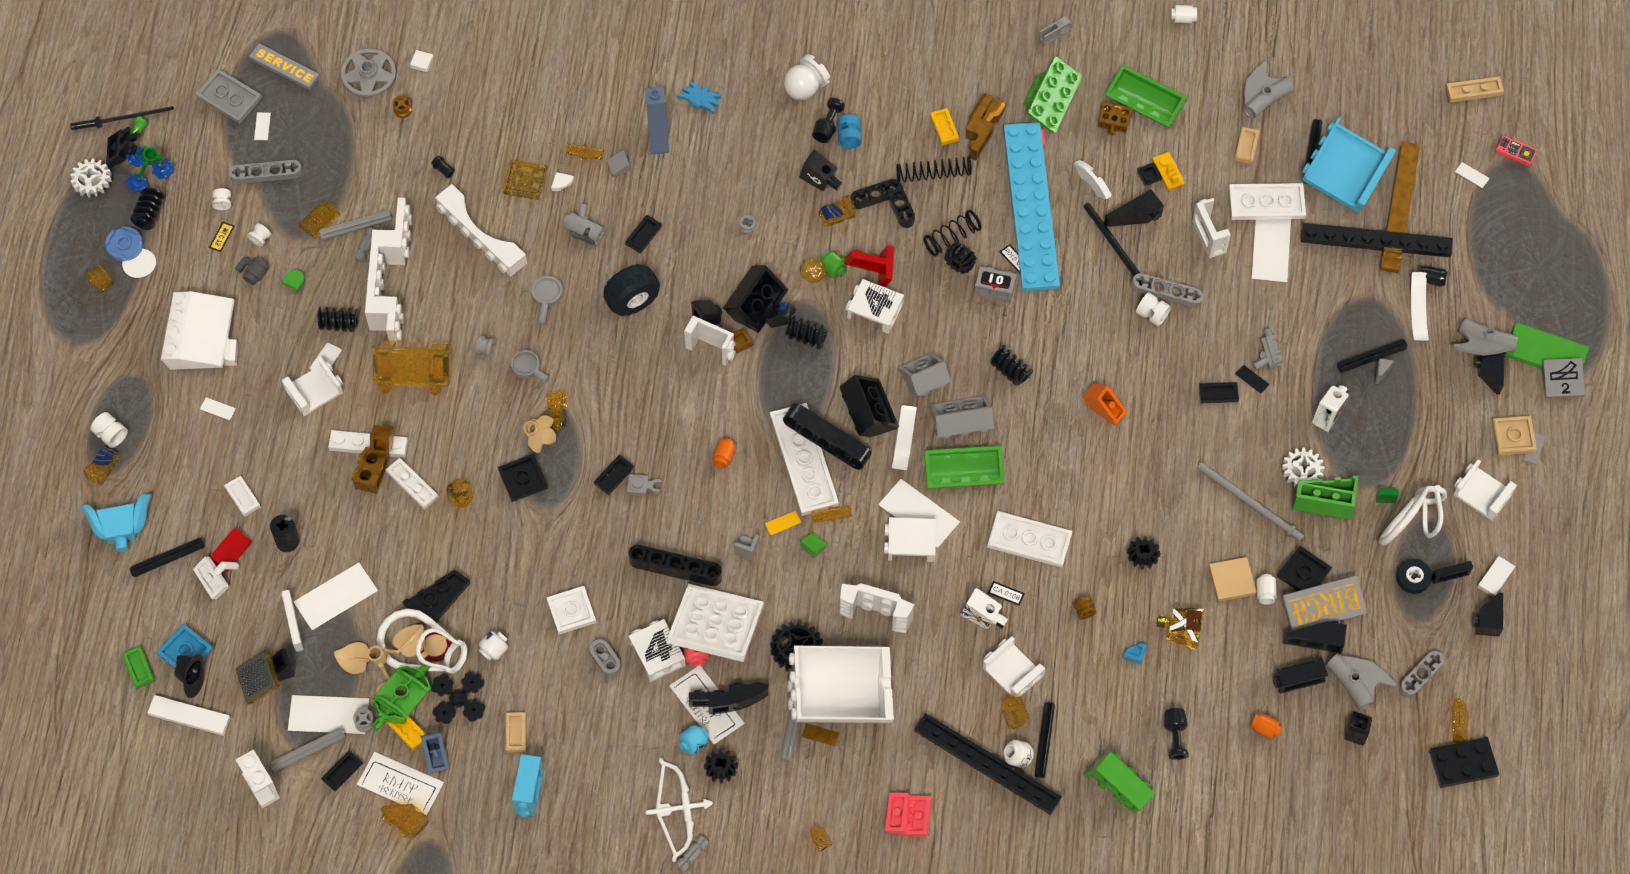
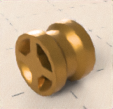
M399 95L393 99L392 105L395 115L399 118L410 116L412 113L410 99L405 95Z
M1083 597L1073 603L1074 608L1078 611L1077 616L1080 620L1088 619L1097 613L1096 608L1092 606L1093 601L1091 597Z

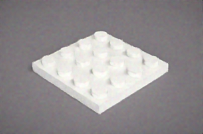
M688 584L669 632L667 644L744 662L762 613L764 602Z

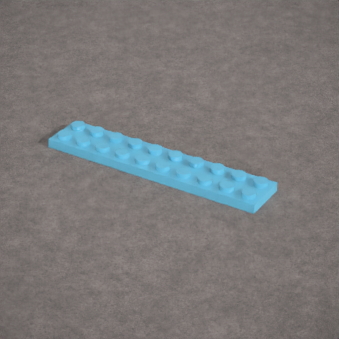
M1040 122L1007 124L1003 126L1022 292L1060 289Z

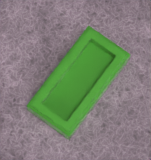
M141 646L122 653L136 689L155 682Z

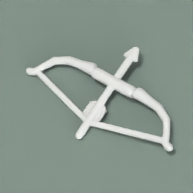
M659 758L661 773L656 809L646 810L645 813L646 815L657 814L673 853L672 861L676 862L677 857L689 849L693 839L694 822L692 821L691 808L704 807L706 809L713 802L703 799V802L690 804L689 787L683 772L678 766L665 762L663 758ZM665 767L673 769L679 776L682 805L670 806L668 803L660 804ZM683 810L687 840L684 847L676 852L662 817L670 816L672 811Z

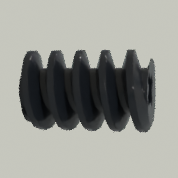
M143 189L136 203V208L131 215L132 223L143 230H151V224L155 222L156 212L160 210L159 206L162 205L165 195L157 189Z
M319 307L317 314L318 327L320 330H324L326 326L328 331H331L332 328L335 331H339L341 327L343 332H346L347 329L350 332H354L358 324V309L352 314L350 308H348L347 313H344L343 308L337 313L335 307H333L332 312H329L328 307L322 312L321 307Z
M794 315L787 326L785 335H788L791 340L795 337L797 342L802 340L805 345L810 341L811 347L817 344V349L820 350L825 343L828 330L824 332L823 325L818 330L817 323L810 327L809 320L804 325L803 318L796 322V316Z
M1003 345L995 352L991 365L996 366L998 371H1002V375L1007 376L1009 381H1013V384L1018 386L1031 376L1033 369L1026 371L1028 365L1025 364L1021 367L1022 360L1015 361L1017 355L1014 354L1010 357L1012 351L1009 349L1004 352L1006 346Z
M287 515L274 517L270 523V530L277 548L282 552L295 550L299 545L300 537L293 519Z

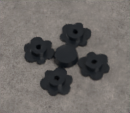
M467 672L465 678L461 680L463 691H453L452 686L454 682L446 674L433 679L432 692L437 693L438 696L451 694L449 697L450 703H439L438 707L433 709L432 713L435 716L436 722L449 724L451 718H454L456 715L453 711L454 707L459 708L463 706L465 709L463 715L470 722L483 717L485 705L479 703L476 699L472 702L467 701L466 695L469 692L477 693L478 689L484 686L480 674L474 675L473 672Z

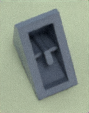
M441 731L421 736L429 773L449 769Z

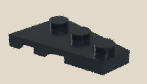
M453 570L435 581V584L417 592V595L402 601V604L408 609L420 610L437 623L470 585V580L458 571Z

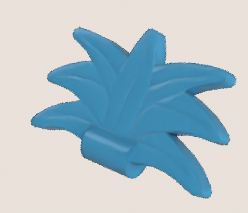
M690 81L689 85L691 87L682 88V91L686 93L678 94V98L689 101L690 105L698 109L705 108L712 114L715 113L712 105L719 107L716 99H721V95L715 92H708V86L701 89L697 84Z

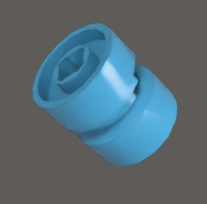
M843 115L837 120L838 145L846 149L859 147L862 144L861 119L856 115Z

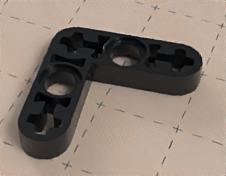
M896 179L877 183L856 190L851 194L850 203L855 209H862L888 200L900 226L910 228L915 222L914 211L901 183ZM890 186H893L896 190L893 191V189H890ZM873 191H879L881 195L879 197H873L871 193ZM859 197V199H862V202H859L856 198ZM902 200L905 205L898 207L895 205V202ZM904 211H905V214H906L907 218H910L909 221H907L906 219H904V213H903Z

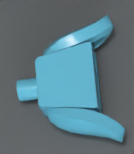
M142 494L136 505L133 503L97 510V513L87 504L81 506L80 509L85 514L93 533L98 538L107 540L108 544H115L117 552H124L128 550L127 541L135 540L136 534L140 533L145 526L148 505L152 495Z

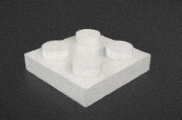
M584 586L546 597L559 635L596 623Z

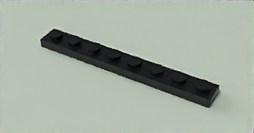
M1303 223L1301 242L1451 258L1453 238Z
M925 713L916 726L914 732L1047 814L1051 815L1061 801L1062 797L928 714Z

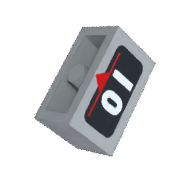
M980 267L974 295L1011 302L1017 274L1010 271L995 270L991 267Z

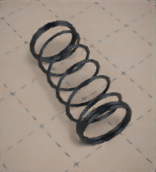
M967 210L965 217L961 215L957 217V222L950 220L949 227L942 225L940 231H933L932 236L925 235L923 241L930 254L936 257L939 255V252L942 253L939 243L934 239L935 231L941 234L945 245L948 248L950 246L949 241L942 234V227L948 228L953 240L959 243L956 234L950 228L951 222H955L958 225L961 235L967 239L966 232L958 223L959 217H963L966 220L967 226L973 234H975V230L979 232L982 229V225L975 212ZM969 213L975 218L979 229L972 222ZM927 239L932 243L936 254L930 248Z

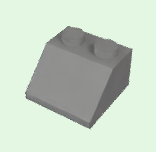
M932 352L898 366V370L908 388L916 396H925L929 391L935 388H943L947 383L951 382L945 361Z

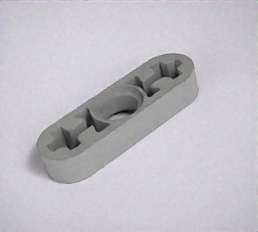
M1431 651L1409 673L1400 685V692L1403 696L1408 698L1414 697L1442 668L1444 664L1442 653ZM1435 658H1437L1438 662L1434 663L1430 669L1428 665L1431 663L1432 659L1434 660ZM1417 671H1426L1428 675L1427 678H1419L1417 676ZM1414 680L1416 683L1409 691L1406 690V686H1409Z

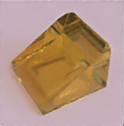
M812 827L810 829V837L819 851H823L833 844L823 828Z

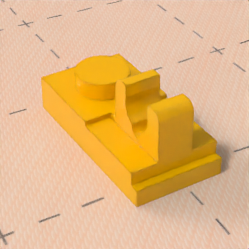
M1169 152L1152 158V163H1155L1161 174V180L1167 191L1184 185V179Z

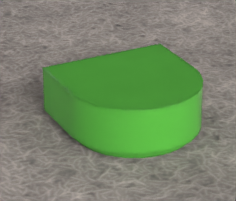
M299 270L289 271L282 280L283 285L297 292L300 291L305 283L304 275Z

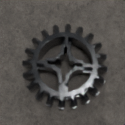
M790 621L789 627L783 624L782 630H776L777 635L772 636L773 642L770 643V648H772L771 655L774 656V662H779L778 666L780 668L785 666V671L788 672L792 668V665H789V653H793V644L796 646H808L810 644L821 646L823 639L819 638L820 633L815 632L814 626L808 629L807 622L801 626L800 621L797 622V625H793V622ZM788 639L789 644L785 646L784 650H781L783 641Z

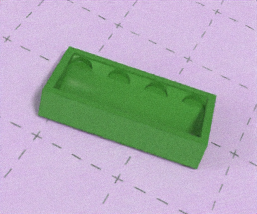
M1123 64L1105 94L1106 97L1132 108L1134 111L1167 128H1170L1187 102V96Z
M1002 446L924 451L927 489L1004 484Z

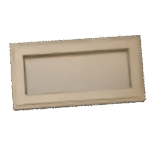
M1246 127L1241 128L1235 161L1253 164L1260 130Z
M526 712L506 713V753L526 752Z

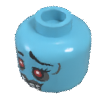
M692 725L679 735V748L684 753L687 752L690 755L697 754L707 747L708 733L703 727Z

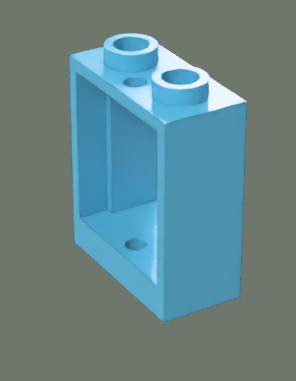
M521 754L512 798L515 814H518V816L528 818L536 814L544 773L541 757Z

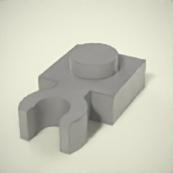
M629 474L627 495L647 496V491L653 495H660V489H655L654 486H661L662 481L660 479L649 481V476Z

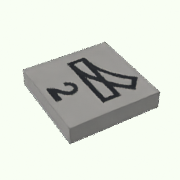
M1582 358L1543 360L1546 399L1585 396Z

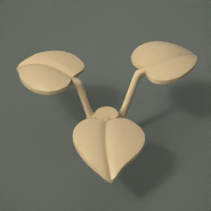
M417 624L400 630L392 641L393 646L398 650L382 649L379 646H372L369 649L362 642H354L335 651V658L346 672L354 675L363 673L367 668V662H372L381 668L388 681L390 677L383 666L387 661L386 653L399 654L402 652L405 657L409 658L417 656L416 646L421 634L424 632V626ZM425 638L422 642L420 653L425 646ZM386 682L381 683L377 687L375 695L384 686ZM399 689L397 690L396 694L398 696H403L406 694L407 691L405 689Z

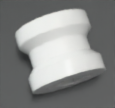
M219 188L212 192L214 198L212 206L214 209L227 210L231 207V201L229 200L231 198V191Z
M257 223L254 226L253 232H249L247 237L255 245L262 247L265 239L271 236V232L265 226Z

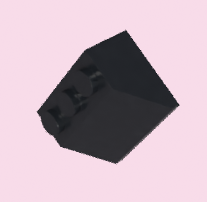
M766 265L751 266L723 309L734 321L759 333L765 325V322L759 318L765 304L778 305L788 289Z
M854 375L839 387L859 436L874 437L899 428L880 379Z

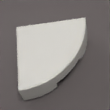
M556 172L551 190L561 191V189L572 185L574 176Z

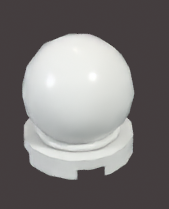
M806 54L801 58L800 65L793 66L785 74V90L796 100H807L813 97L819 87H825L829 83L830 75L822 63L818 65L813 60L815 57L810 54Z

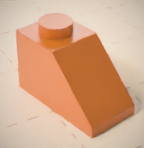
M1093 383L1082 396L1092 411L1114 425H1117L1127 413L1125 407L1108 385Z

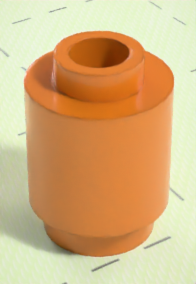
M728 438L719 440L712 457L714 465L720 468H727L731 464L737 448L734 441Z
M1257 713L1251 725L1255 732L1270 739L1278 737L1282 730V726H1280L1281 721L1265 714L1260 715Z

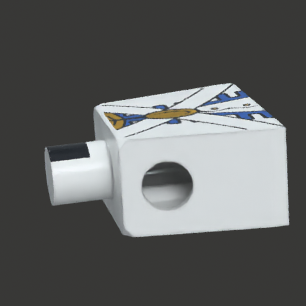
M977 588L960 616L985 629H989L992 623L1002 629L1008 618L998 613L1002 607L1001 604Z

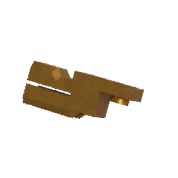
M983 93L969 116L965 138L972 141L969 150L970 158L974 160L978 159L994 131V123L999 122L1005 112L1006 104L997 98L991 104L994 97L989 94Z

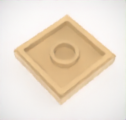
M1531 416L1492 419L1498 456L1537 452Z
M1247 557L1209 564L1208 567L1218 602L1256 595L1257 591Z

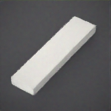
M154 695L147 712L152 717L224 736L230 721L229 715Z

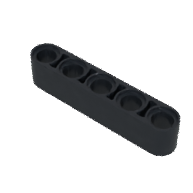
M793 403L783 417V422L786 426L854 469H863L872 454L866 445L798 403Z
M634 545L629 549V562L634 568L709 586H717L722 581L721 566L715 562L642 545ZM637 554L642 555L639 559L633 558ZM654 559L661 560L659 563L652 562ZM674 563H677V564L680 565L679 567H676V568L671 567V565L674 564ZM691 568L699 569L697 572L690 571ZM711 572L718 574L714 577L709 576Z

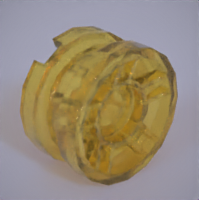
M99 263L94 266V269L86 271V275H90V282L94 287L98 288L97 291L99 293L104 292L106 287L110 288L114 285L105 269Z

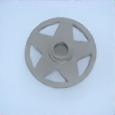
M363 49L351 54L345 60L341 69V78L344 86L353 94L362 97H372L385 92L393 84L396 76L393 60L389 55L377 49ZM376 54V56L370 60L366 59L362 55ZM386 60L391 66L392 73L382 69ZM353 61L355 69L346 73L347 66ZM360 83L362 91L354 89L349 84ZM376 83H386L382 88L373 91Z

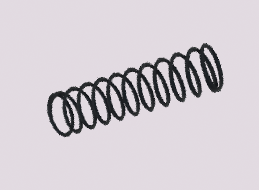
M968 156V157H967L968 172H967V168H966V164H965V158L963 157V170H962V175H961L960 169H959V165H958V160H957V157H956V158H955V161H956V169H955V176H954L953 170H952V166H951V161H950V158H949V159H948V176H947V175H946V171H945V167H944L943 159H941V177L939 176V173H938L936 160H934V177H932L931 170H930V165H929V161H927V177H926V178H925V175H924L922 162L920 161V177H919V179H918L917 172H916L915 162H913V177H912V180H911V177H910V173H909V169H908V164L906 163V176H905V181H904V178H903V174H902V170H901V165H900V163H899V164H896L897 180H898L899 183H900V174H901V178H902L903 182L906 183V181H907V173H908V177H909V179H910L911 182L914 181V175H916L917 180L920 181L922 174H923L924 179L927 181L928 176H929V173H930L931 178L934 180V179H935V176H936V172H937V175H938L939 179H941L942 176H943V171H944V174H945L946 178H949V176H950V170H951L952 176H953V177H956V175H957V169H958L959 175L962 177V176L964 175V168H965L966 174H967L968 176H971V174H972L971 160H970V157Z

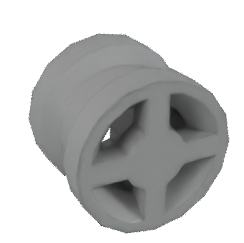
M480 335L476 343L475 353H484L486 356L491 357L495 349L496 340L493 338L486 339L485 336Z
M361 708L353 715V721L358 731L366 733L373 729L371 725L375 721L370 710Z

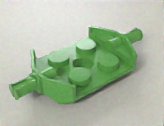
M423 664L420 668L416 669L403 666L394 672L372 699L378 713L377 720L371 725L374 730L378 731L386 722L406 723L405 719L428 692L431 693L430 684L425 677V673L430 669V666ZM399 689L407 691L403 696H398L396 692Z

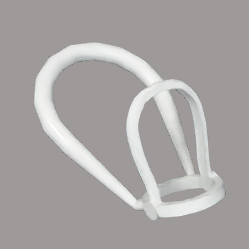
M1440 485L1426 486L1418 489L1414 493L1415 496L1384 530L1379 538V544L1386 546L1396 538L1417 514L1421 506L1423 533L1427 538L1436 536L1443 524L1441 502L1447 498L1446 490ZM1428 492L1435 493V498L1427 499L1425 497ZM1427 504H1437L1438 522L1432 533L1428 532Z
M407 608L395 611L384 619L378 629L376 639L377 646L382 649L386 648L384 642L385 633L391 623L398 618L415 617L432 627L421 634L416 646V655L419 661L430 666L428 671H446L453 674L463 666L467 656L465 642L455 640L438 623L420 610ZM436 632L453 642L445 654L444 665L433 664L423 659L420 649L427 634ZM458 646H461L460 658L457 664L450 668L451 655ZM386 653V663L396 670L403 666L415 669L422 666L398 662L389 653Z

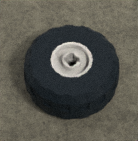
M640 264L631 265L620 270L607 281L603 297L613 313L620 316H629L645 309L657 298L660 283L650 267Z

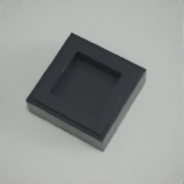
M1155 163L1137 168V173L1144 186L1161 181L1162 179Z

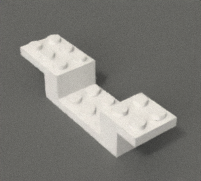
M398 198L395 230H372L365 315L369 330L387 331L391 348H398L399 341H402L400 324L404 322V314L401 313L402 306L398 304L397 297L380 296V291L384 290L382 274H385L386 265H405L406 258H409L407 242L411 240L409 225H412V214H410V205H407L406 198Z

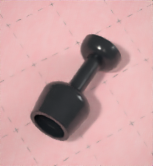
M837 98L828 99L827 107L829 112L826 118L818 119L815 122L812 136L820 143H828L836 131V127L832 122L836 113H841L845 108V104Z
M1171 708L1164 712V728L1173 733L1174 749L1169 752V759L1182 760L1189 757L1188 751L1182 748L1180 731L1185 730L1188 726L1185 710L1182 708Z

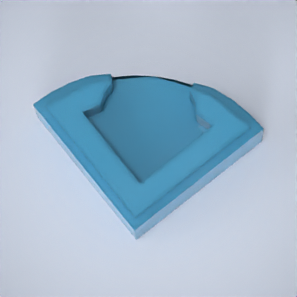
M1139 643L1128 648L1122 658L1141 664L1147 644Z

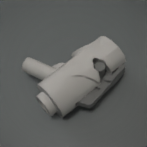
M580 204L578 214L572 212L565 216L563 220L564 228L571 232L573 238L597 246L605 235V228L595 221L591 222L588 220V217L585 216L587 205Z

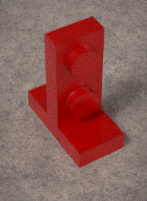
M887 245L880 253V256L863 253L860 250H852L845 257L844 265L879 273L878 285L886 287L893 278L894 247Z

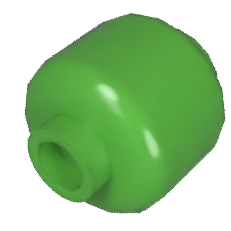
M827 251L820 258V268L830 278L842 277L847 272V265H844L845 258L839 252Z

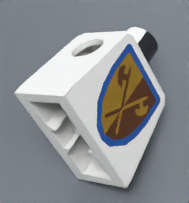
M1340 385L1338 388L1331 386L1320 401L1312 424L1329 432L1344 409L1349 397L1348 389L1345 386ZM1326 409H1329L1332 412L1328 414L1326 412Z

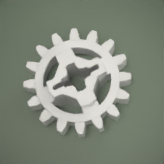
M92 158L91 162L85 159V164L79 162V168H73L74 173L70 174L71 183L75 191H79L81 196L87 193V196L90 197L94 193L97 197L99 191L105 193L104 187H110L108 182H112V174L108 166L103 164L101 160L96 163L94 158Z
M1296 448L1294 454L1289 452L1287 457L1284 458V464L1282 465L1283 477H1289L1287 482L1291 483L1293 481L1294 487L1298 485V481L1322 479L1325 469L1322 466L1323 460H1318L1319 454L1313 455L1312 449L1306 452L1305 448H1302V451L1299 452Z

